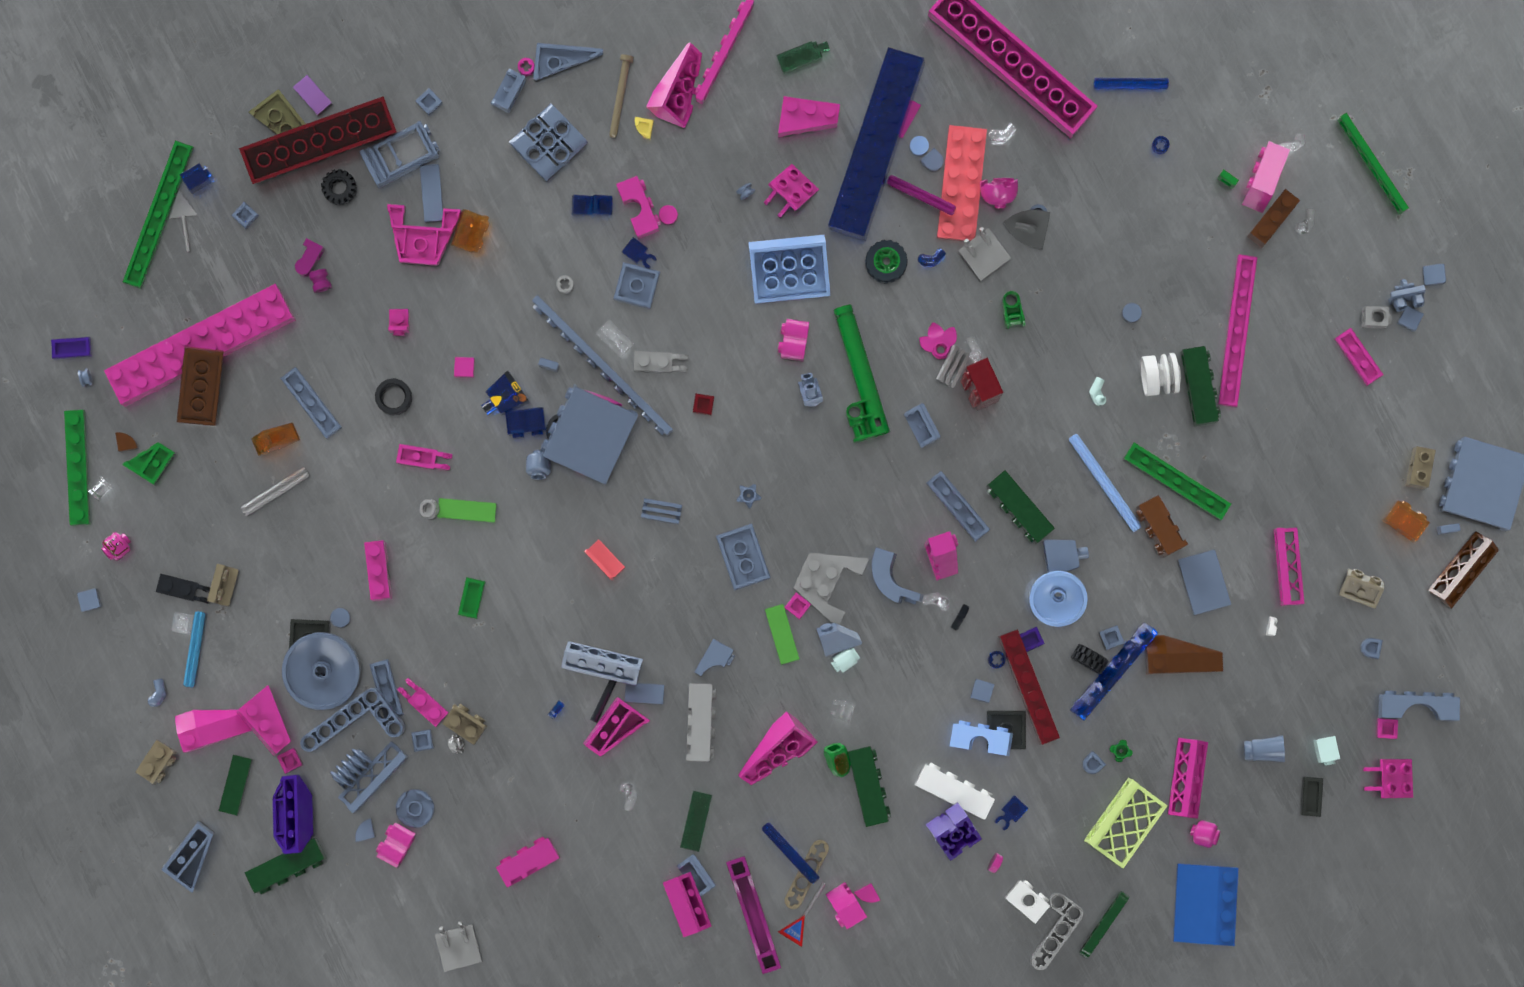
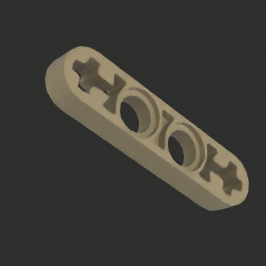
M817 840L812 844L785 896V904L788 908L797 909L802 904L829 851V846L825 841ZM823 843V848L826 850L824 853L820 852L818 856L822 858L819 862L816 858L809 857L811 853L815 855L817 851L815 845ZM809 860H813L817 864V868L811 872L805 866ZM802 877L808 881V885L804 889H800L797 886V880ZM794 887L796 890L804 892L803 896L798 894L797 900L799 903L791 906L789 905L788 897L794 896L795 892L792 891Z

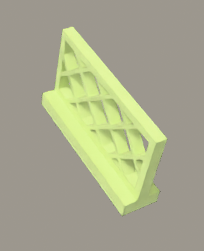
M1127 778L1084 841L1124 869L1168 805L1133 779ZM1137 790L1143 792L1144 801L1135 803L1133 795ZM1148 803H1158L1161 807L1156 813L1150 814ZM1145 804L1146 815L1136 816L1135 805ZM1132 806L1133 817L1123 818L1122 811L1124 808ZM1147 817V827L1145 829H1138L1137 819ZM1134 820L1135 830L1125 832L1124 821ZM1121 822L1122 833L1112 834V825ZM1136 833L1137 841L1135 844L1127 845L1126 835ZM1123 835L1124 846L1114 848L1113 837ZM1110 838V849L1103 850L1098 846L1102 839ZM1125 849L1126 856L1122 862L1116 859V850Z

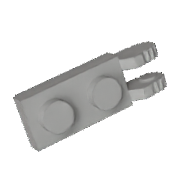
M635 351L634 371L687 372L686 366L672 365L673 360H688V355Z

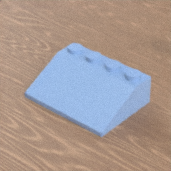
M825 235L749 242L755 303L831 296Z

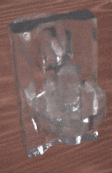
M610 320L596 332L620 358L634 345Z

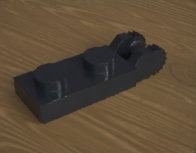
M160 573L156 592L208 604L207 598L197 597L196 592L197 589L209 592L210 587Z

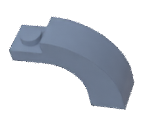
M876 547L872 559V574L879 590L886 597L900 604L903 597L909 603L916 604V601L922 602L923 594L904 589L896 583L893 577V565L897 554Z

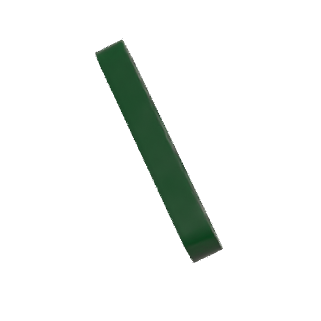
M1123 891L1117 895L1080 949L1079 954L1088 959L1130 896Z

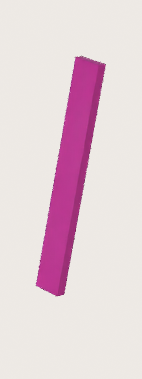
M1240 254L1237 257L1218 405L1238 407L1258 257Z

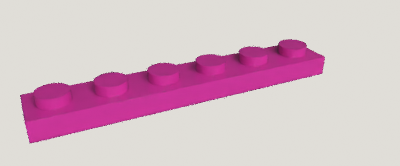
M754 0L741 2L737 10L739 12L737 19H732L729 25L731 30L728 36H723L720 43L722 45L720 51H716L711 60L714 62L711 68L706 69L703 75L705 79L703 84H699L694 92L696 102L703 105L754 7Z

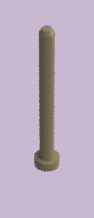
M622 54L620 60L623 62L609 134L611 138H616L629 65L634 59L630 55Z

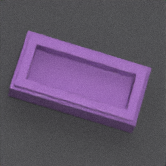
M308 75L293 86L295 91L318 116L332 105V102Z

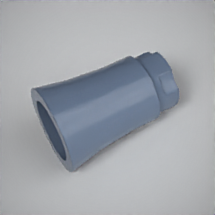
M1283 735L1252 740V742L1244 741L1245 760L1285 762Z

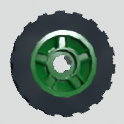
M892 240L876 242L870 247L865 260L868 274L880 283H892L900 279L908 263L904 248ZM883 259H890V263L885 265Z

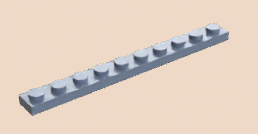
M538 295L532 300L535 304L533 308L540 315L544 313L548 317L546 321L553 328L557 326L562 331L560 335L567 342L571 340L575 344L573 348L580 355L584 353L588 357L586 361L594 369L598 367L602 371L600 375L607 382L611 380L615 384L614 389L620 395L624 393L629 398L627 401L632 407L636 408L638 406L643 411L641 415L648 422L652 420L656 424L654 428L661 435L665 433L669 436L673 432V429Z

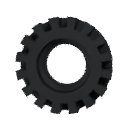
M334 169L331 173H326L327 176L322 179L321 190L330 203L343 205V203L348 204L350 199H354L353 196L357 193V185L353 176L348 171H342V169L336 171ZM337 180H342L346 183V190L342 194H336L332 191V185Z
M1078 644L1071 656L1076 662L1099 674H1102L1109 662L1104 656L1081 644Z

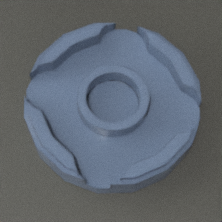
M417 789L404 792L396 803L397 817L405 826L411 828L422 827L433 817L434 802L422 790Z

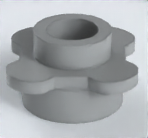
M452 735L448 739L450 751L453 754L463 753V748L465 747L463 739L459 735Z

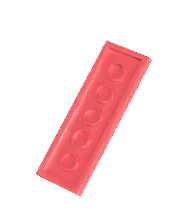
M949 125L941 199L955 205L956 210L953 215L940 210L937 238L964 241L967 238L970 242L976 237L980 181H982L987 129Z

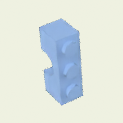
M960 720L959 724L953 723L951 747L972 750L974 740L977 737L983 736L989 744L988 753L1010 756L1013 733H1009L1008 728L997 727V730L989 729L990 725L978 724V727L970 726L971 722Z

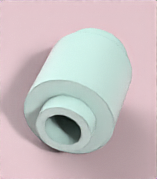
M852 647L834 655L831 664L837 672L841 671L844 673L858 663L857 660L860 657Z

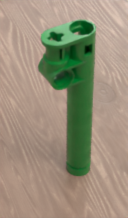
M849 304L834 309V314L837 317V324L861 401L850 404L846 410L849 426L852 427L855 435L853 442L857 443L890 432L856 317L853 314L852 305ZM857 408L860 411V415L852 417L849 414L850 409ZM879 419L881 426L876 427L875 420Z

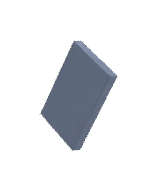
M753 524L716 536L734 591L771 578Z
M1215 549L1177 560L1193 615L1231 605Z

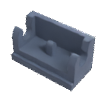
M509 69L491 104L510 113L527 81L526 76Z
M924 403L904 413L921 448L940 439L941 436Z
M695 854L677 865L682 874L691 872L700 897L716 886Z

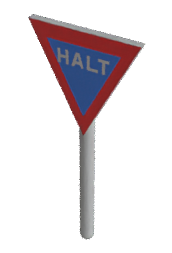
M825 883L821 884L802 917L782 928L778 933L802 947L805 917L825 887Z

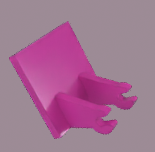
M791 164L768 184L773 191L764 201V204L768 205L779 193L788 202L777 215L781 218L791 207L795 211L800 208L819 189Z
M1380 759V767H1363V771H1382V787H1364V791H1381V798H1413L1412 759Z

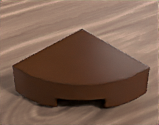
M121 432L115 433L119 452L139 449L136 441L131 436Z

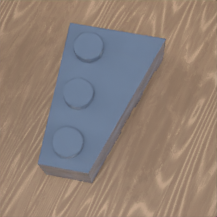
M198 821L161 870L193 893L214 832Z

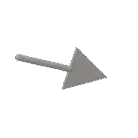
M179 190L169 220L182 218L186 251L190 252L185 217L194 216L197 213Z

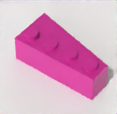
M949 531L928 538L924 546L936 580L958 574L956 549L958 541L955 534L951 535Z

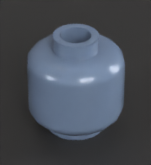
M535 450L526 458V473L535 480L545 479L551 472V460L542 456V450Z

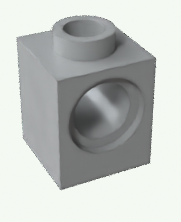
M1366 306L1363 308L1362 328L1385 329L1388 327V324H1391L1392 314L1389 313V307ZM1374 313L1380 314L1381 322H1376L1373 319Z

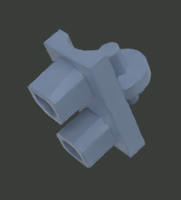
M1406 279L1400 280V286L1394 287L1395 291L1390 293V298L1388 299L1389 304H1393L1397 312L1407 309V301H1412L1414 308L1423 307L1426 289L1424 285L1415 287L1414 283L1408 284Z
M812 373L802 374V382H798L804 405L809 407L817 406L820 402H823L817 378L813 379Z

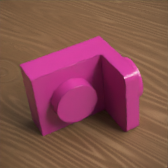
M389 309L388 331L393 333V336H404L405 333H409V309Z

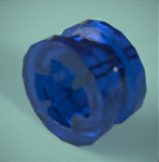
M1164 136L1156 137L1152 142V150L1156 154H1164L1169 148V140ZM1158 141L1165 143L1163 150L1157 149Z
M994 651L988 657L989 665L996 669L1001 668L1006 661L1005 655L1000 651ZM996 654V657L998 655L1002 657L1000 659V661L1002 662L1000 665H998V663H996V665L992 663V661L994 660L992 658L993 655Z

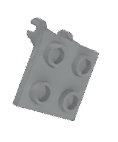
M983 227L979 229L980 234L970 242L966 238L964 240L965 245L958 250L980 281L1011 259L989 228L985 230Z
M461 921L458 922L459 928L445 931L443 926L439 927L441 933L435 934L444 972L482 962L473 924L464 926Z

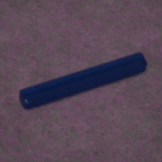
M1096 77L1094 78L1093 86L1095 89H1167L1169 80L1168 78Z
M766 823L762 827V831L810 883L814 884L818 881V874L770 823Z

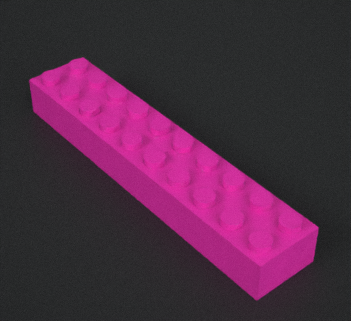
M938 0L929 10L928 17L1070 139L1096 111L1098 106L975 0Z
M275 283L107 368L104 372L120 404L126 407L181 379L184 347L223 350V357L296 320L280 288Z

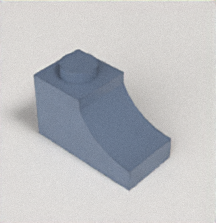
M713 639L694 673L702 677L708 669L714 666L725 667L726 664L730 666L735 657L732 654L734 650Z

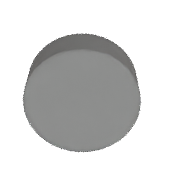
M426 499L421 503L420 514L424 518L433 519L438 515L439 504L435 500Z

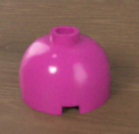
M993 178V181L988 183V179L980 181L981 196L984 201L994 205L995 208H1005L1006 204L1013 202L1018 194V179Z

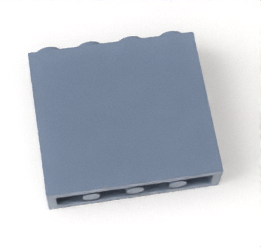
M574 384L572 388H568L565 395L567 399L565 405H560L557 412L558 420L556 423L553 422L549 429L551 435L548 440H544L540 450L543 451V457L606 484L638 414L631 409L627 410L578 388Z
M1463 437L1460 441L1457 440L1454 451L1457 453L1455 459L1452 458L1449 466L1451 474L1444 483V488H1446L1445 495H1442L1439 501V506H1441L1440 512L1446 511L1499 527L1503 531H1509L1524 484V454L1468 437Z

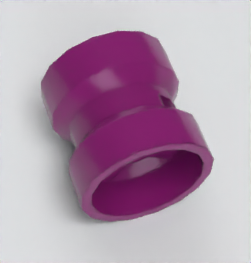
M327 269L315 270L308 274L309 279L313 282L312 288L314 293L332 288L331 282L326 278L328 276Z

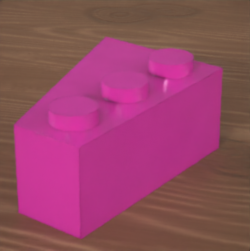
M784 96L778 138L804 132L837 128L840 104Z
M616 697L583 744L601 757L650 720Z
M543 836L533 842L535 845L528 849L525 846L516 851L518 855L511 858L508 856L500 861L501 864L496 869L507 888L561 858L550 838L545 839Z

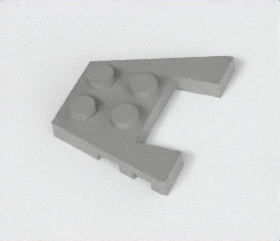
M809 553L793 588L831 623L840 625L845 611L828 604L831 594L843 568L862 575L869 559Z

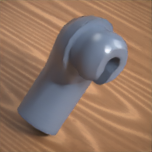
M163 679L153 681L156 691L148 698V704L151 707L161 705L166 697Z

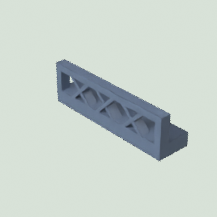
M568 641L561 668L636 686L643 659Z
M391 741L377 755L373 763H370L368 768L364 769L362 774L357 777V780H354L352 785L348 786L338 798L352 813H356L400 767L408 756ZM393 747L399 754L393 760L387 761L386 752ZM376 763H384V770L379 775H373V766ZM363 777H371V784L366 789H360V780ZM349 791H357V798L352 804L344 798Z

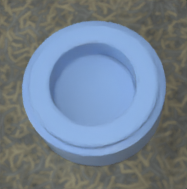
M916 136L911 140L910 151L914 155L922 156L928 151L929 143L925 137Z

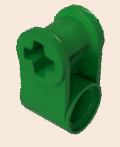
M1009 291L1002 298L1005 327L1009 329L1011 326H1025L1020 296L1017 292ZM1013 296L1016 299L1015 305L1007 304L1006 297Z

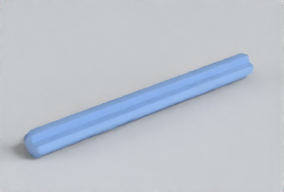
M1075 434L1070 437V443L1133 532L1140 529L1141 524L1079 435Z

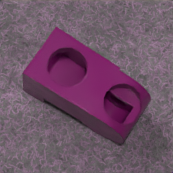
M306 238L303 246L307 249L302 258L295 263V270L302 277H308V274L314 271L325 251L324 247Z

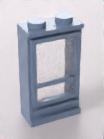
M418 121V123L375 145L359 151L378 188L439 158L437 152L440 149L436 141L431 142L429 138L431 132L427 124L422 125L421 121Z

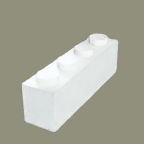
M930 763L929 766L924 765L915 786L953 805L959 803L963 810L983 820L986 819L995 801L992 798V793L984 789L980 792L974 789V784L966 780L964 783L958 781V776L953 773L947 772V774L940 772V767L933 763Z

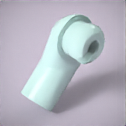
M1096 377L1089 394L1093 403L1100 406L1106 403V397L1101 392L1105 380Z

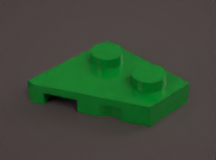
M157 442L146 451H142L136 457L124 462L123 466L155 485L175 455V452Z

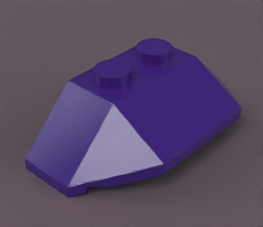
M300 775L282 776L272 798L273 837L282 849L283 854L301 853L313 835L312 794Z

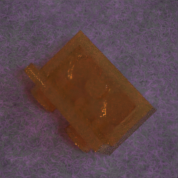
M462 209L451 245L470 253H477L482 248V238L484 232L488 230L489 217Z

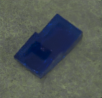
M573 195L572 215H612V196Z

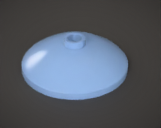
M1053 571L1044 574L1036 580L1031 588L1029 600L1032 612L1041 622L1050 626L1062 627L1074 623L1083 615L1087 607L1088 597L1084 584L1075 575L1064 571ZM1060 592L1062 595L1057 597L1055 593Z

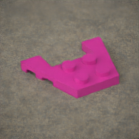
M387 204L399 262L438 266L462 211L460 209L443 208L441 228L404 225L406 207L404 205Z

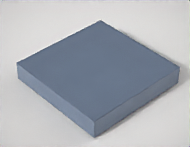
M623 262L613 299L651 309L660 271Z

